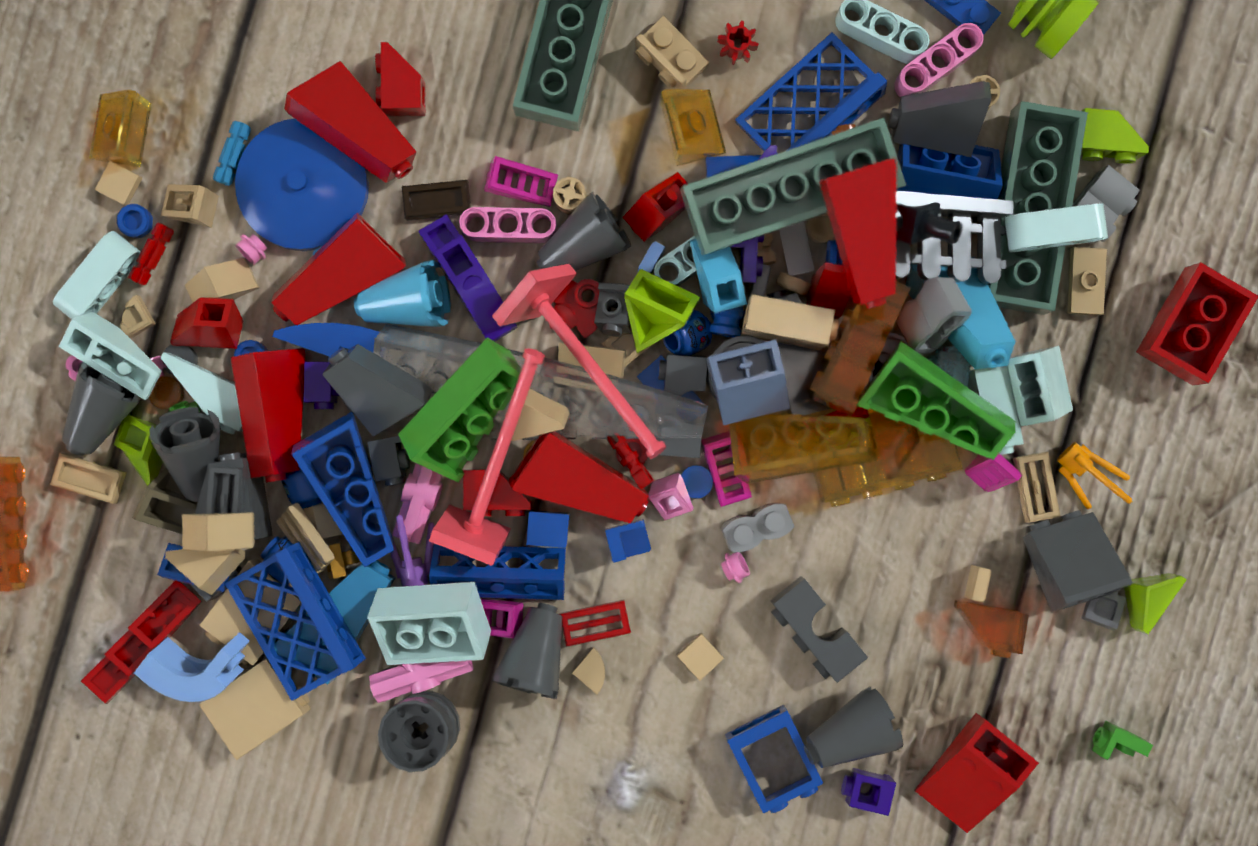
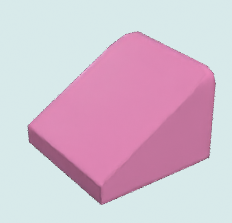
M680 473L658 479L651 484L648 498L664 520L693 511V505Z

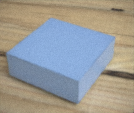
M656 241L652 242L638 267V271L642 269L652 274L656 263L665 252V246Z

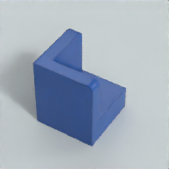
M529 511L526 545L565 548L567 546L570 513Z
M644 519L605 529L613 563L626 560L627 557L651 551Z

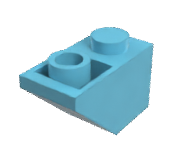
M690 240L703 303L715 314L746 305L747 301L741 272L730 247L702 256L697 240Z

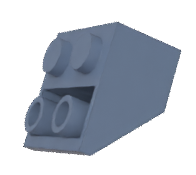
M776 339L709 356L706 359L723 425L790 408L785 371Z

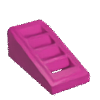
M495 156L490 163L484 191L550 207L558 174ZM500 169L506 171L503 185L497 183ZM513 173L519 174L516 189L510 187ZM527 176L532 177L529 192L523 191ZM540 179L545 180L542 196L536 195Z
M727 431L702 439V449L709 472L713 478V485L720 507L752 498L734 433ZM729 445L727 450L716 453L712 452L714 449ZM733 458L731 463L716 466L718 461ZM737 471V475L720 480L719 475ZM740 483L741 488L724 493V487Z
M978 454L965 469V474L986 492L995 491L1018 481L1022 477L1021 472L1001 454H998L994 460Z
M481 599L491 628L490 636L513 639L523 621L524 604L512 601ZM493 610H497L496 626H491ZM506 611H508L507 627H505Z

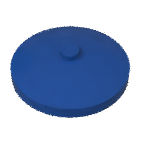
M294 118L283 120L267 127L247 145L237 166L235 193L244 218L260 236L286 249L311 251L322 247L356 213L362 216L369 194V178L367 169Z

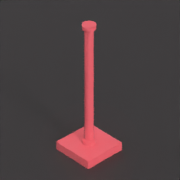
M570 264L529 271L492 315L499 326L538 318L542 315L648 450L646 452L647 456L653 459L659 455L667 446L663 441L658 442L551 305L577 275L576 271Z
M530 348L524 350L523 358L525 361L472 512L449 505L433 528L429 538L430 542L491 566L496 561L511 528L486 519L484 516L538 364L543 363L545 357L543 353Z

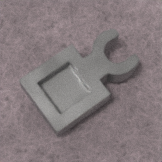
M1118 592L1088 601L1086 602L1081 619L1113 631L1117 630L1127 598L1117 595Z

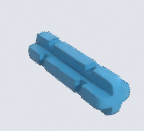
M233 121L228 132L231 136L226 138L218 160L220 167H216L213 174V180L220 184L230 186L235 176L233 170L237 169L245 148L243 142L248 140L251 131L247 124L239 121Z

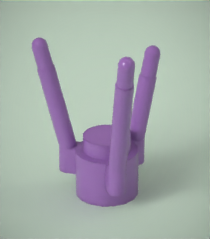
M397 515L396 520L404 557L403 560H400L393 541L394 551L390 552L395 565L397 578H401L402 587L428 584L427 575L430 573L433 543L429 541L435 524L433 522L428 524L424 563H422L421 557L411 558L402 515Z

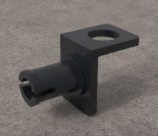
M896 202V211L903 218L902 228L896 231V240L911 245L934 237L947 241L950 244H956L961 237L963 225L959 221L955 222L939 217L940 203L933 202L913 208Z

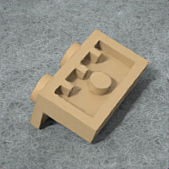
M664 16L644 35L640 33L635 38V47L637 48L635 53L641 61L648 66L652 63L660 71L658 76L662 82L670 89L675 87L680 93L709 66V61Z

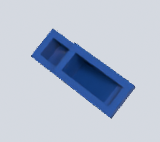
M310 323L274 330L272 337L329 357L342 347L351 349L357 344L379 356L386 334L356 325Z

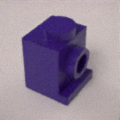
M305 362L304 402L314 403V409L334 410V403L338 401L339 394L322 375L330 362Z
M853 768L851 776H844L841 794L846 795L845 801L849 807L889 816L896 782L890 775H881ZM863 783L871 785L870 790L866 793L860 792Z

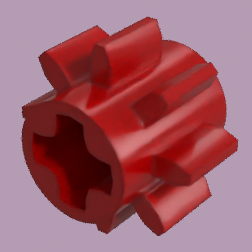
M742 20L739 26L732 27L727 23L725 27L727 36L718 35L717 42L725 45L720 51V57L727 55L732 59V65H735L736 61L742 58L748 63L750 61L748 50L757 51L759 45L757 42L751 41L755 36L756 29L748 30L744 27V21ZM735 38L742 39L740 48L734 47Z

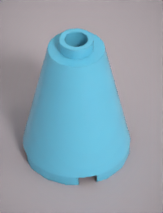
M435 260L424 261L359 292L354 299L356 314L362 317L365 322L429 327L445 326L449 320H444V314L451 312V302L445 275L438 276L435 269L440 268L439 263Z

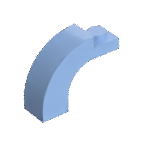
M239 632L219 651L214 659L204 660L189 655L167 637L148 653L134 674L155 691L172 699L186 702L205 701L221 693L244 670L239 666V663L245 657L241 651L249 643V640Z

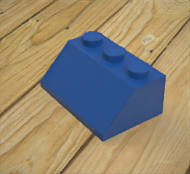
M901 143L899 145L897 158L906 186L897 189V191L998 199L1003 186L999 149L975 145L971 157Z

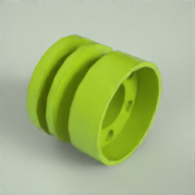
M1020 0L1016 5L1012 19L1007 25L1014 30L1023 18L1030 23L1020 35L1025 38L1036 28L1039 29L1041 34L1034 47L1052 59L1099 4V1Z

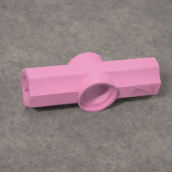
M417 463L413 473L409 474L401 496L403 504L399 515L403 517L408 542L421 544L431 511L435 510L442 491L443 483H441L443 475ZM396 521L392 536L400 539Z
M472 660L400 664L371 674L369 676L370 688L377 703L385 702L409 692L416 694L440 685L441 681L473 671L474 667Z

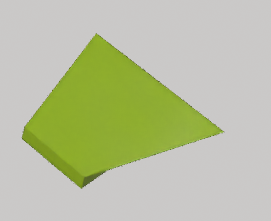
M640 269L624 294L636 352H641L684 327L698 304L700 296Z
M127 415L121 422L113 445L122 449L148 486L159 475L163 463L150 440V427L153 423Z
M1166 573L1131 579L1133 584L1124 588L1127 598L1130 624L1133 629L1145 634L1150 633L1187 579L1183 576Z

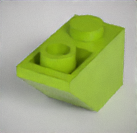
M1092 108L1081 110L1088 112L1081 150L1082 160L1101 161L1105 157L1115 158V162L1119 164H1132L1137 159L1148 154L1149 146L1119 111Z

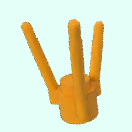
M1077 442L1072 443L1057 458V461L1062 465L1058 471L1067 479L1086 509H1091L1092 505L1073 476L1074 473L1080 477L1086 471L1090 472L1126 503H1132V498L1095 468L1093 462L1126 481L1130 479V476L1091 452L1084 444L1080 446Z

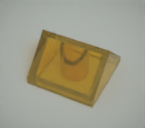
M130 89L100 94L89 159L104 162L112 161L116 164L141 167L152 103L136 91Z
M665 89L661 92V107L677 166L726 153L710 90Z

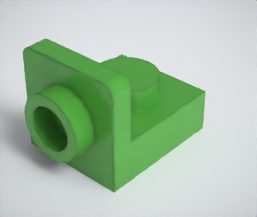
M1105 721L1103 727H1099L1094 734L1092 751L1106 760L1110 758L1114 748L1132 757L1135 752L1148 757L1153 744Z

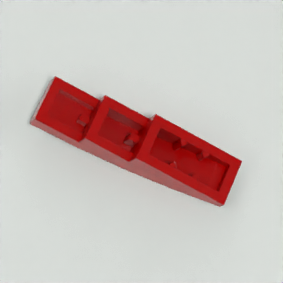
M174 581L128 627L129 630L104 654L105 657L81 682L105 704H108L135 676L134 672L148 653L167 637L170 638L202 601L181 582Z

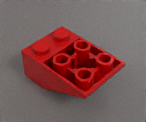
M975 713L914 791L968 833L1016 792L1039 762L978 713Z

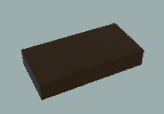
M468 180L402 186L404 217L406 221L438 218L446 214L447 216L462 215L466 209L471 208Z

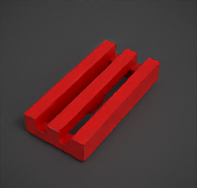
M625 600L561 612L559 614L562 616V630L566 647L631 633ZM615 609L620 610V614L568 624V619ZM622 621L623 627L571 637L570 634L571 631Z

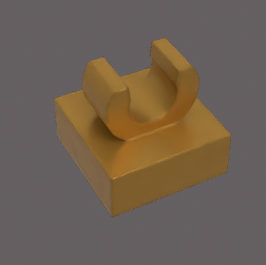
M340 543L328 545L335 556V559L326 567L329 579L346 576L345 565L360 562L353 550L341 552Z

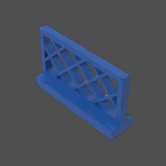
M831 32L735 119V123L763 151L771 145V136H791V146L787 149L790 150L828 137L832 131H835L837 126L855 122L886 93L887 80L879 72L875 74ZM832 45L841 54V63H821V54ZM818 57L817 63H812ZM845 58H846L850 63H844ZM803 70H817V85H797V75ZM821 70L840 71V85H820ZM844 71H859L866 79L858 86H844ZM779 92H793L792 107H773V97ZM816 92V107H796V93ZM820 92L840 93L839 103L834 108H819ZM843 93H849V94L843 99ZM767 102H769V107H763ZM754 114H768V129H753L746 121ZM772 114H792L791 129H772ZM796 114H815V125L809 130H795ZM819 115H825L819 120ZM761 136H768L767 142ZM795 136H800V138L794 143Z
M300 542L279 551L270 558L224 583L291 701L342 673L344 674L352 670L366 659ZM277 561L284 572L282 584L267 579L270 565ZM261 571L260 577L254 575ZM244 580L258 583L255 599L245 597L238 583ZM265 586L280 590L277 606L261 602ZM287 593L298 596L301 602L299 613L283 609ZM259 609L275 613L271 629L261 626L257 619ZM281 616L297 620L294 636L278 631ZM304 623L315 626L318 631L316 643L300 638ZM276 638L292 643L288 658L277 654L274 649ZM298 645L314 650L311 665L295 661ZM320 652L331 655L338 668L332 671L317 668ZM293 668L309 672L306 685L297 689L291 678ZM315 675L321 676L314 680Z

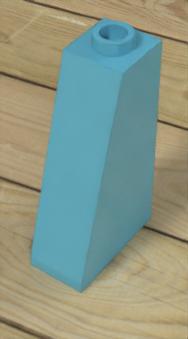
M910 264V272L907 276L905 290L912 299H915L926 281L919 277L917 265ZM941 266V273L938 277L949 278L948 267ZM971 268L969 279L959 282L957 285L972 313L960 327L950 333L948 340L974 369L1008 366L1016 341L988 284L981 283L978 279L977 269Z

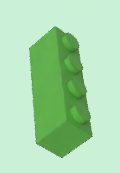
M486 338L400 431L398 436L411 461L451 480L460 482L464 475L462 469L466 462L473 461L478 453L476 446L484 434L489 435L495 425L493 419L497 412L504 410L512 398L522 369L510 350Z
M902 341L880 368L857 403L859 407L867 410L870 408L885 414V417L897 422L900 420L919 428V431L929 435L935 434L950 440V443L992 460L996 458L1016 433L1015 420Z

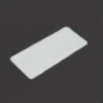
M804 221L779 229L788 274L793 276L814 271Z

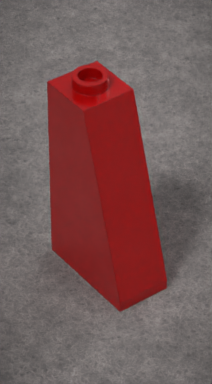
M341 61L287 92L284 109L290 116L385 183L395 177L402 179L413 169L412 164L417 153L416 150Z
M895 158L886 159L819 180L853 302L860 305L865 304L866 309L887 303L885 297L896 294L897 163Z
M356 213L273 294L271 301L274 305L273 310L285 322L291 320L295 325H299L401 271L406 266L405 258L362 216Z
M305 349L252 352L230 357L250 477L265 476L266 483L287 479V472L300 469V466L292 456V449L294 444L301 441Z
M556 431L541 434L537 437L508 480L511 489L517 493L631 523L635 516H641L648 505L647 499L649 495L644 488L640 489L636 482Z

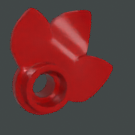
M584 279L578 283L571 280L553 301L556 303L554 309L570 329L577 326L578 331L584 338L593 334L598 328L594 321L600 291L598 289L599 283L592 279ZM587 290L595 294L594 299L590 302L582 299V294Z

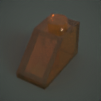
M869 408L868 414L881 466L887 480L894 479L920 442L917 427L900 420L898 422L885 417V414Z
M955 600V609L980 644L991 649V655L1011 658V653L1023 655L1029 614L1017 610Z

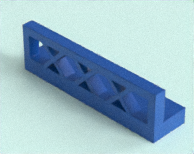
M434 544L429 573L430 585L475 582L480 598L564 600L566 548L503 546L493 566L476 567L472 563L475 559ZM440 556H455L459 560L452 566H439ZM511 558H521L525 562L519 568H510L505 563ZM544 559H558V569H543L539 563Z

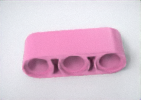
M964 23L908 63L895 80L894 88L897 95L901 98V96L926 92L968 61L983 43L982 30L973 23ZM958 37L967 38L971 43V48L962 47L958 42ZM931 57H941L945 62V67H936ZM911 75L917 78L919 87L913 88L907 85L905 76Z
M472 207L466 209L459 220L463 233L468 239L475 242L546 243L558 229L554 215L549 210L543 208ZM476 217L484 219L485 223L482 230L479 232H470L468 230V223L471 219ZM506 218L517 220L518 225L515 231L511 233L501 231L500 227L503 220ZM542 218L549 220L551 227L546 233L540 234L533 230L534 223Z

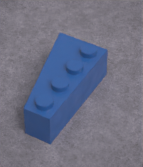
M353 411L294 444L292 456L364 568L394 551L392 534Z

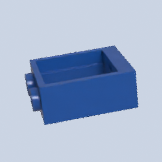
M784 705L725 734L727 742L763 814L768 811L771 813L779 812L788 806V801L798 796L800 798L811 796L818 791V786L824 784L815 765H812L804 751L805 745ZM786 727L809 775L765 797L741 749Z

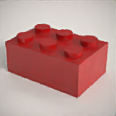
M1201 262L1185 267L1136 353L1193 386L1209 384L1256 303L1258 295Z

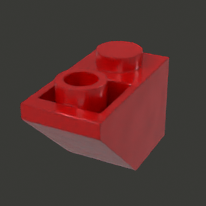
M380 42L381 53H376L375 55L377 74L381 73V86H376L375 90L376 104L381 106L386 116H426V83L421 74L388 42Z
M200 297L177 314L170 343L172 346L237 349L244 321L233 299Z
M463 470V510L473 509L486 470ZM500 471L484 517L492 516V510H505V516H525V510L533 509V502L526 495L512 490L508 481L509 478Z

